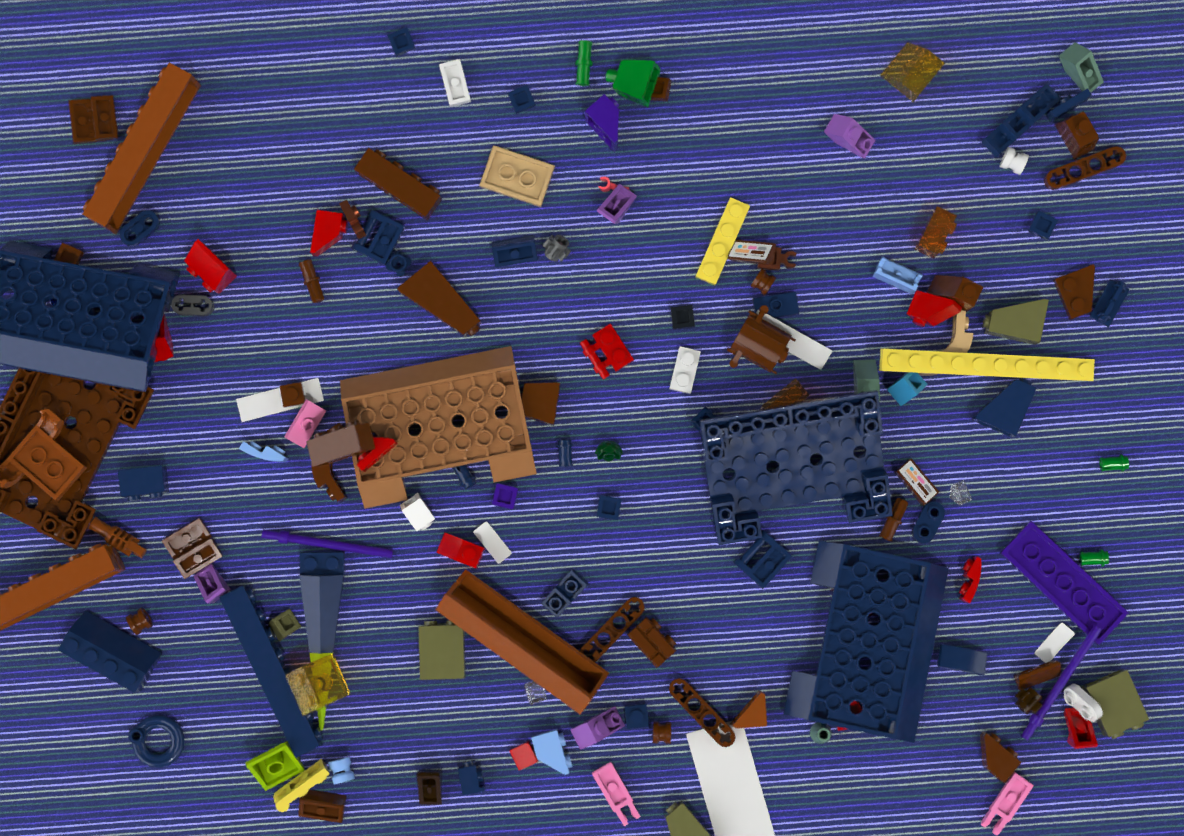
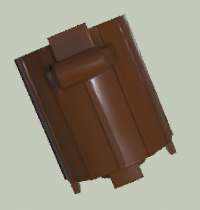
M767 305L760 307L759 314L751 310L748 311L750 313L731 348L727 349L728 352L735 355L729 362L732 368L738 366V361L742 356L768 372L777 374V371L774 370L777 362L780 364L784 363L788 356L789 348L786 346L790 339L794 342L796 339L791 337L792 335L762 319L769 310Z

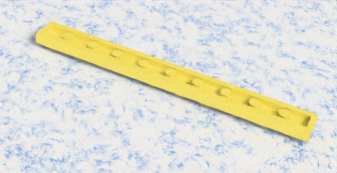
M880 349L879 371L1094 381L1095 359Z

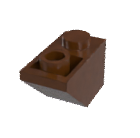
M982 732L980 734L983 767L999 781L1005 783L1022 763L1017 759L1019 755L1009 746L1005 749L999 743L1002 740L994 733Z

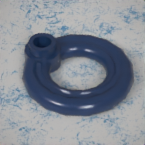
M153 715L145 718L137 727L132 728L128 735L134 754L142 763L149 767L162 768L171 765L179 758L184 749L185 738L182 728L174 719L166 715ZM155 728L166 730L171 737L170 748L160 755L151 753L145 744L148 732ZM135 732H139V733H140V739H139V740H136V739L134 738V733H135Z

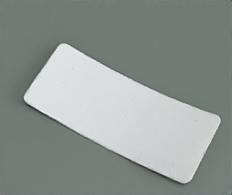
M484 522L473 531L498 564L512 554L488 522Z
M1060 623L1035 651V655L1045 663L1051 661L1075 633L1064 623Z

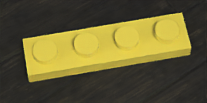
M730 197L696 274V278L716 285L750 205Z

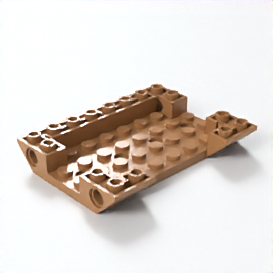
M512 346L340 380L345 422L359 420L360 424L369 423L371 432L376 433L378 437L392 438L398 443L365 473L356 465L359 462L358 458L363 453L352 456L357 485L365 509L407 501L404 477L483 461H489L494 483L537 474ZM501 406L508 409V415L503 419L495 415L496 409ZM456 415H461L465 419L464 425L455 427L452 424V419ZM412 424L420 425L421 433L418 436L410 435L409 428Z

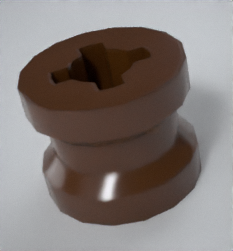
M762 268L751 284V287L754 289L758 288L763 295H766L777 277L769 276L766 274V270Z
M143 607L138 609L134 615L129 614L126 616L129 627L136 635L142 633L143 629L153 626L149 614Z
M653 721L654 744L658 742L671 744V722L660 724L658 721Z

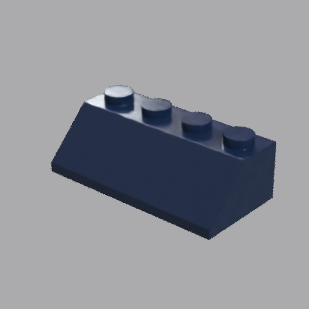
M87 610L68 630L58 648V651L133 693L142 691L162 655V652Z

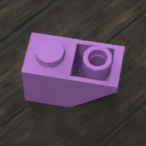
M839 114L833 115L824 131L836 144L864 159L875 142V139L853 118Z
M614 706L572 728L571 732L581 750L601 741L625 725Z

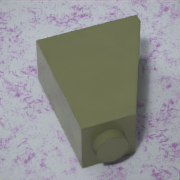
M1041 299L990 311L988 315L984 316L982 325L985 328L984 334L1033 345L1040 343L1049 300Z
M675 801L666 809L668 813L665 815L671 836H711L682 801L679 803Z

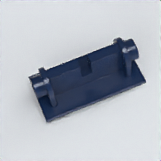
M1110 279L1090 317L1109 328L1129 292V289L1126 288L1127 284L1122 281L1117 283Z

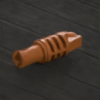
M95 517L88 527L104 537L107 544L127 556L133 553L142 559L147 552L146 549L138 545L139 539L118 526L108 525L98 519V517Z

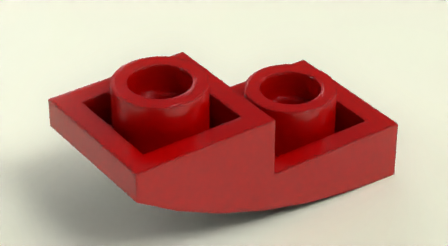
M974 556L972 559L968 558L962 568L965 570L962 576L969 579V582L965 581L959 590L961 595L958 599L965 603H971L980 581L982 564L981 558L978 556Z

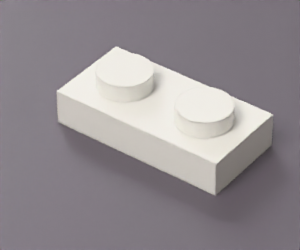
M460 59L439 64L450 107L471 102Z
M679 347L670 390L691 394L701 351Z

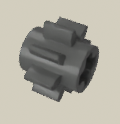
M551 235L543 244V247L547 248L544 252L545 256L551 261L556 262L560 260L562 262L571 252L567 248L569 241L562 235Z

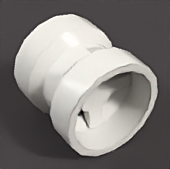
M1008 147L1001 160L1000 167L1004 169L1011 168L1014 173L1020 175L1028 161L1029 155L1016 153L1015 149Z

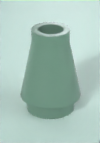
M817 722L810 729L811 739L818 744L827 743L832 736V730L828 724ZM825 730L826 736L820 738L819 733Z

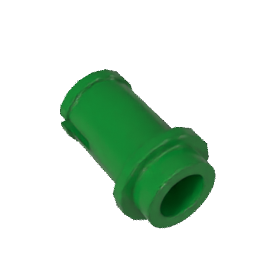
M1120 454L1119 457H1100L1101 472L1110 470L1124 472L1125 469H1129L1128 456Z
M1100 549V552H1080L1081 566L1101 565V567H1104L1105 564H1109L1108 551Z

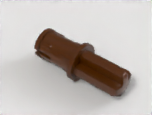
M312 260L300 262L299 267L305 280L303 284L307 286L312 302H322L324 295L319 284L320 277L316 275Z
M896 499L892 507L893 516L886 517L887 520L879 537L892 542L899 524L902 525L901 519L908 507L906 500Z

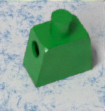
M622 60L618 70H607L606 81L613 83V89L619 96L648 107L661 69L655 61Z

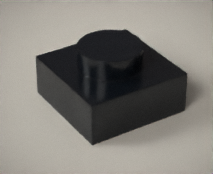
M692 305L670 308L673 330L695 327Z

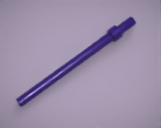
M263 529L262 538L278 540L279 543L283 544L291 542L392 558L394 552L392 549L290 534V531L285 530L278 532Z
M1095 625L1092 627L1043 701L1042 707L1029 718L1030 722L1021 734V737L1028 741L1036 728L1041 727L1044 722V716L1102 631Z

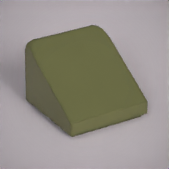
M290 608L268 623L279 641L302 627Z

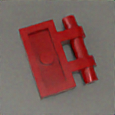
M611 323L592 335L596 341L595 344L590 345L587 339L579 343L584 350L583 354L585 357H588L594 365V371L596 374L599 373L603 380L610 376L606 369L607 367L612 366L614 371L617 372L634 361ZM599 349L602 350L607 358L603 362H601L596 354V351Z

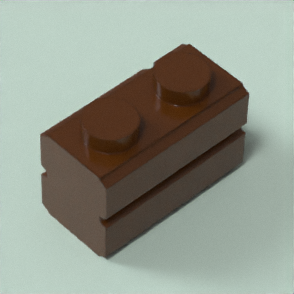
M646 617L627 635L652 664L658 668L677 651L674 648L676 643L668 634L665 637L659 631L662 627L654 618L649 620Z

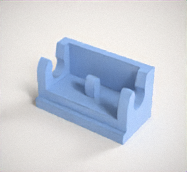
M881 257L873 274L874 278L910 294L917 290L918 283L923 274L917 273L885 257Z

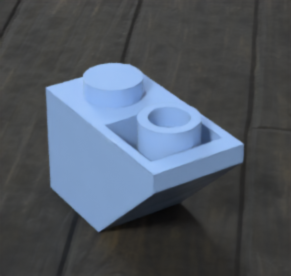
M558 729L533 735L531 739L537 760L564 775L569 774V768L572 767L569 754L565 755L563 746H566L563 732L559 733Z

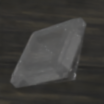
M964 480L951 485L949 498L959 506L972 500Z
M534 681L524 684L525 695L530 705L547 700L545 690Z

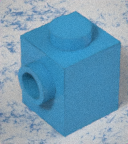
M907 372L898 378L887 390L899 405L902 406L917 396L928 384L919 373Z

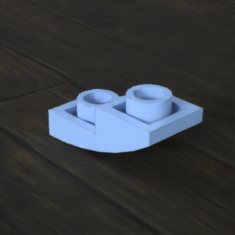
M243 441L239 447L245 453L263 460L287 462L289 459L284 456L285 451L276 445L273 448L266 446L263 452H261L262 447L253 441L249 444Z

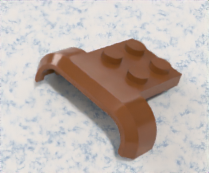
M43 409L39 412L41 413L39 422L0 465V486L2 488H9L26 475L55 501H59L87 467L55 440L63 429L64 421L50 409Z

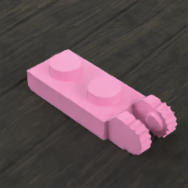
M611 761L592 772L613 812L617 813L624 826L628 825V819L622 813V807L628 805L633 817L636 819L640 817L633 804L632 797Z
M1013 772L989 807L990 810L982 819L981 825L986 827L990 824L995 814L999 815L1002 818L992 830L993 834L998 835L1006 823L1010 822L1034 785Z

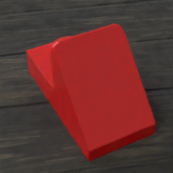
M373 437L375 449L371 452H364L358 458L359 462L356 465L365 473L398 444L396 440Z
M1065 708L1064 716L1069 731L1068 744L1074 749L1097 747L1098 743L1091 721L1084 719L1075 708Z

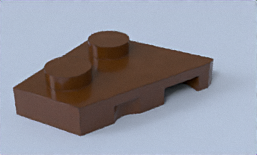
M1094 264L1053 280L1069 320L1092 312Z

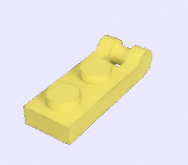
M322 759L274 793L273 799L279 812L287 811L292 801L304 796L311 787L322 783L330 773Z

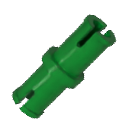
M581 40L578 42V60L575 63L577 66L576 85L589 86L590 67H592L593 63L591 61L592 42Z

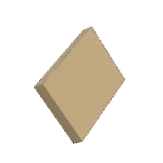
M493 145L479 186L541 207L555 165Z

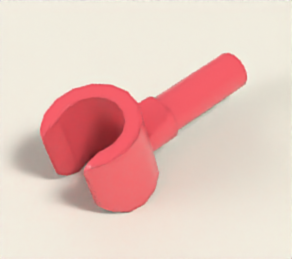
M601 177L600 180L608 182L606 187H598L601 191L608 192L610 189L614 190L618 185L611 183L607 177Z

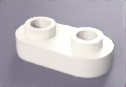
M1071 684L1064 689V700L1068 705L1073 706L1084 719L1095 722L1102 717L1103 712L1098 702L1077 684Z

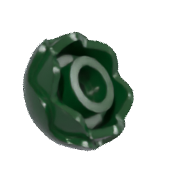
M615 441L601 442L595 450L597 459H604L607 462L613 459L619 460L621 454H623L622 448Z

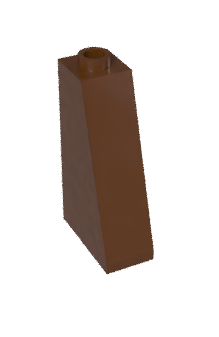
M431 261L397 288L401 295L464 337L467 335L471 337L481 329L479 326L482 323Z

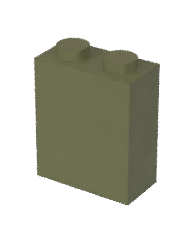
M424 621V626H419L420 680L466 678L465 631L453 622L446 621V625H437V621Z
M1120 669L1081 686L1087 694L1098 702L1102 709L1103 715L1096 721L1103 736L1111 737V739L1118 738L1124 735L1123 731L1129 728L1132 730L1139 729L1144 726L1143 722L1150 720L1128 670Z

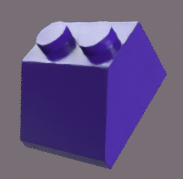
M603 94L585 110V122L613 152H616L618 147L619 104L613 97L610 96L608 98Z

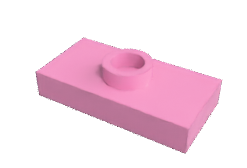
M306 399L284 437L305 448L307 445L306 441L310 440L326 410Z

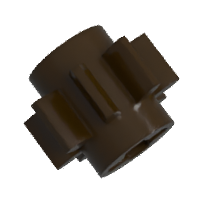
M1031 687L1027 690L1021 688L1015 695L1018 699L1015 705L1027 715L1030 711L1036 714L1042 707V704L1039 703L1042 697Z

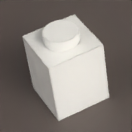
M418 493L400 505L402 512L416 531L428 528L435 519L433 513Z

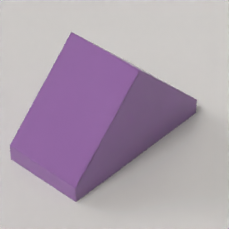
M619 184L597 209V212L612 223L619 224L637 196Z
M212 563L193 576L206 603H215L220 599L219 597L231 591Z

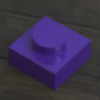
M497 483L492 505L514 510L519 488Z

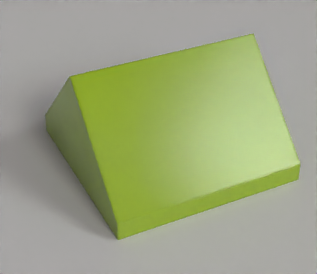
M288 741L245 762L246 767L265 791L305 771L300 758H295Z

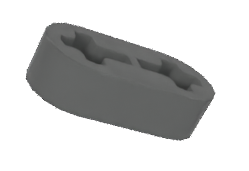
M178 295L174 297L171 304L173 311L182 316L205 317L211 315L215 308L210 298L199 295ZM181 300H183L186 304H191V307H183V311H181L177 304H180ZM205 301L209 308H205L204 312H202V309L195 307V304L201 305Z

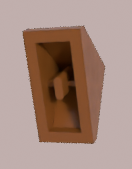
M758 691L730 725L734 728L766 727L765 694Z

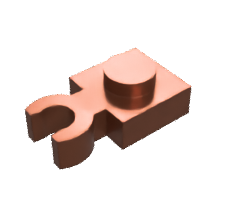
M347 199L339 203L358 239L365 237L366 234L357 219L361 215L356 206H350Z
M775 247L773 265L758 264L757 269L763 268L779 271L780 264L788 269H793L796 264L789 263L787 258L790 256L796 257V252L789 251L781 254V248Z

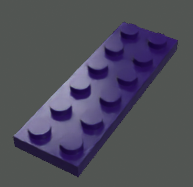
M1029 521L1000 552L1007 561L1086 635L1089 634L1094 625L1100 628L1102 631L1094 641L1096 645H1100L1129 614L1032 521Z

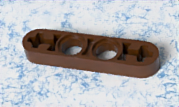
M1115 146L1055 168L1046 174L1044 184L1050 190H1058L1114 169L1124 163L1126 152L1121 147ZM1113 152L1115 155L1119 154L1120 158L1117 161L1113 159L1106 163L1105 159L1112 156ZM1097 159L1101 164L1100 169L1093 170L1089 164L1090 160ZM1071 167L1080 169L1081 174L1078 178L1070 175L1069 170ZM1064 174L1065 178L1060 179L1057 185L1055 182L1051 183L1050 179L1053 175L1054 177H1059Z
M637 597L628 599L580 649V652L583 653L585 649L590 651L594 647L590 643L594 641L599 648L603 649L600 653L598 650L593 653L594 659L592 661L596 662L643 613L645 608L643 601ZM631 601L633 603L638 601L640 603V611L638 613L633 611L630 614L633 619L629 621L627 616L621 613V611L625 609L627 612L631 608L629 603ZM618 616L623 617L626 621L625 627L616 629L613 626L614 618ZM605 632L610 635L609 644H599L597 638L600 633Z
M678 678L671 681L669 684L670 694L720 746L729 747L733 745L735 733L699 694L683 679ZM675 683H683L685 685L683 690L687 694L689 690L693 693L685 699L684 703L680 700L684 696L679 692L676 694L673 692L675 690L673 686ZM692 698H697L701 703L697 711H691L688 708V702ZM708 714H712L716 718V723L713 727H706L704 725L703 719ZM720 723L724 725L720 728L724 733L728 731L731 733L729 735L731 740L728 743L726 741L720 742L721 735L717 731L715 735L711 733V731L717 729Z

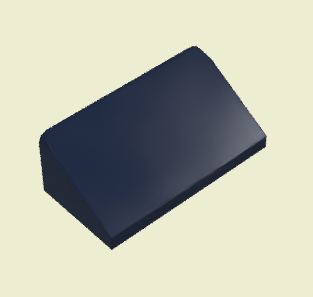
M534 235L491 242L495 267L538 260Z

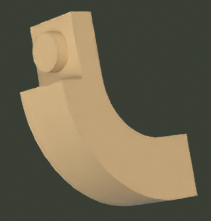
M961 310L960 313L953 316L951 341L946 349L939 352L967 353L973 340V333L965 332L969 325V317H966V311ZM919 373L920 376L937 375L933 373Z

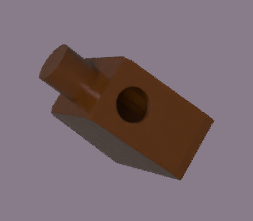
M1084 111L1075 113L1054 124L1074 160L1094 150L1099 136Z
M524 383L523 393L520 394L525 417L554 426L560 383Z

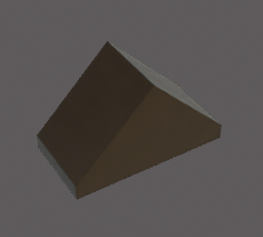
M420 769L417 772L419 805H442V769Z

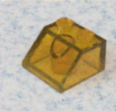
M907 42L880 76L912 102H915L945 63L928 49Z
M334 654L313 661L285 675L302 716L317 712L351 695Z

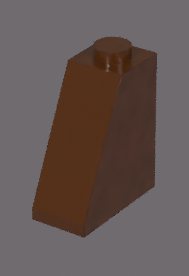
M935 275L926 293L955 300L962 307V310L968 312L975 306L984 287L965 277Z

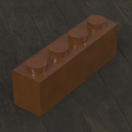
M368 148L354 168L356 174L428 221L442 201L439 195L440 191L430 184L428 187L422 184V179L411 172L409 175L404 172V167L398 162L393 161L391 163L386 160V155L380 150L375 149L373 151Z

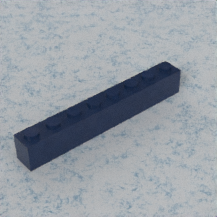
M243 585L219 597L295 758L323 745L321 741L324 739L320 729L318 727L315 728L312 720L314 716L310 708H305L302 702L304 695L299 687L296 688L292 681L295 679L290 667L286 668L283 662L285 659L284 653L280 647H276L273 641L276 639L275 634L270 627L267 628L264 622L266 616L262 608H258L254 601L257 597L253 589H248L247 585Z

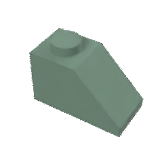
M1074 42L1059 55L1065 72L1082 91L1088 88L1091 93L1104 82L1091 50Z
M853 360L854 394L878 390L880 401V383L876 360Z

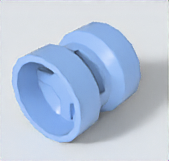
M350 757L328 762L329 769L333 772V784L355 779L354 772L350 769Z

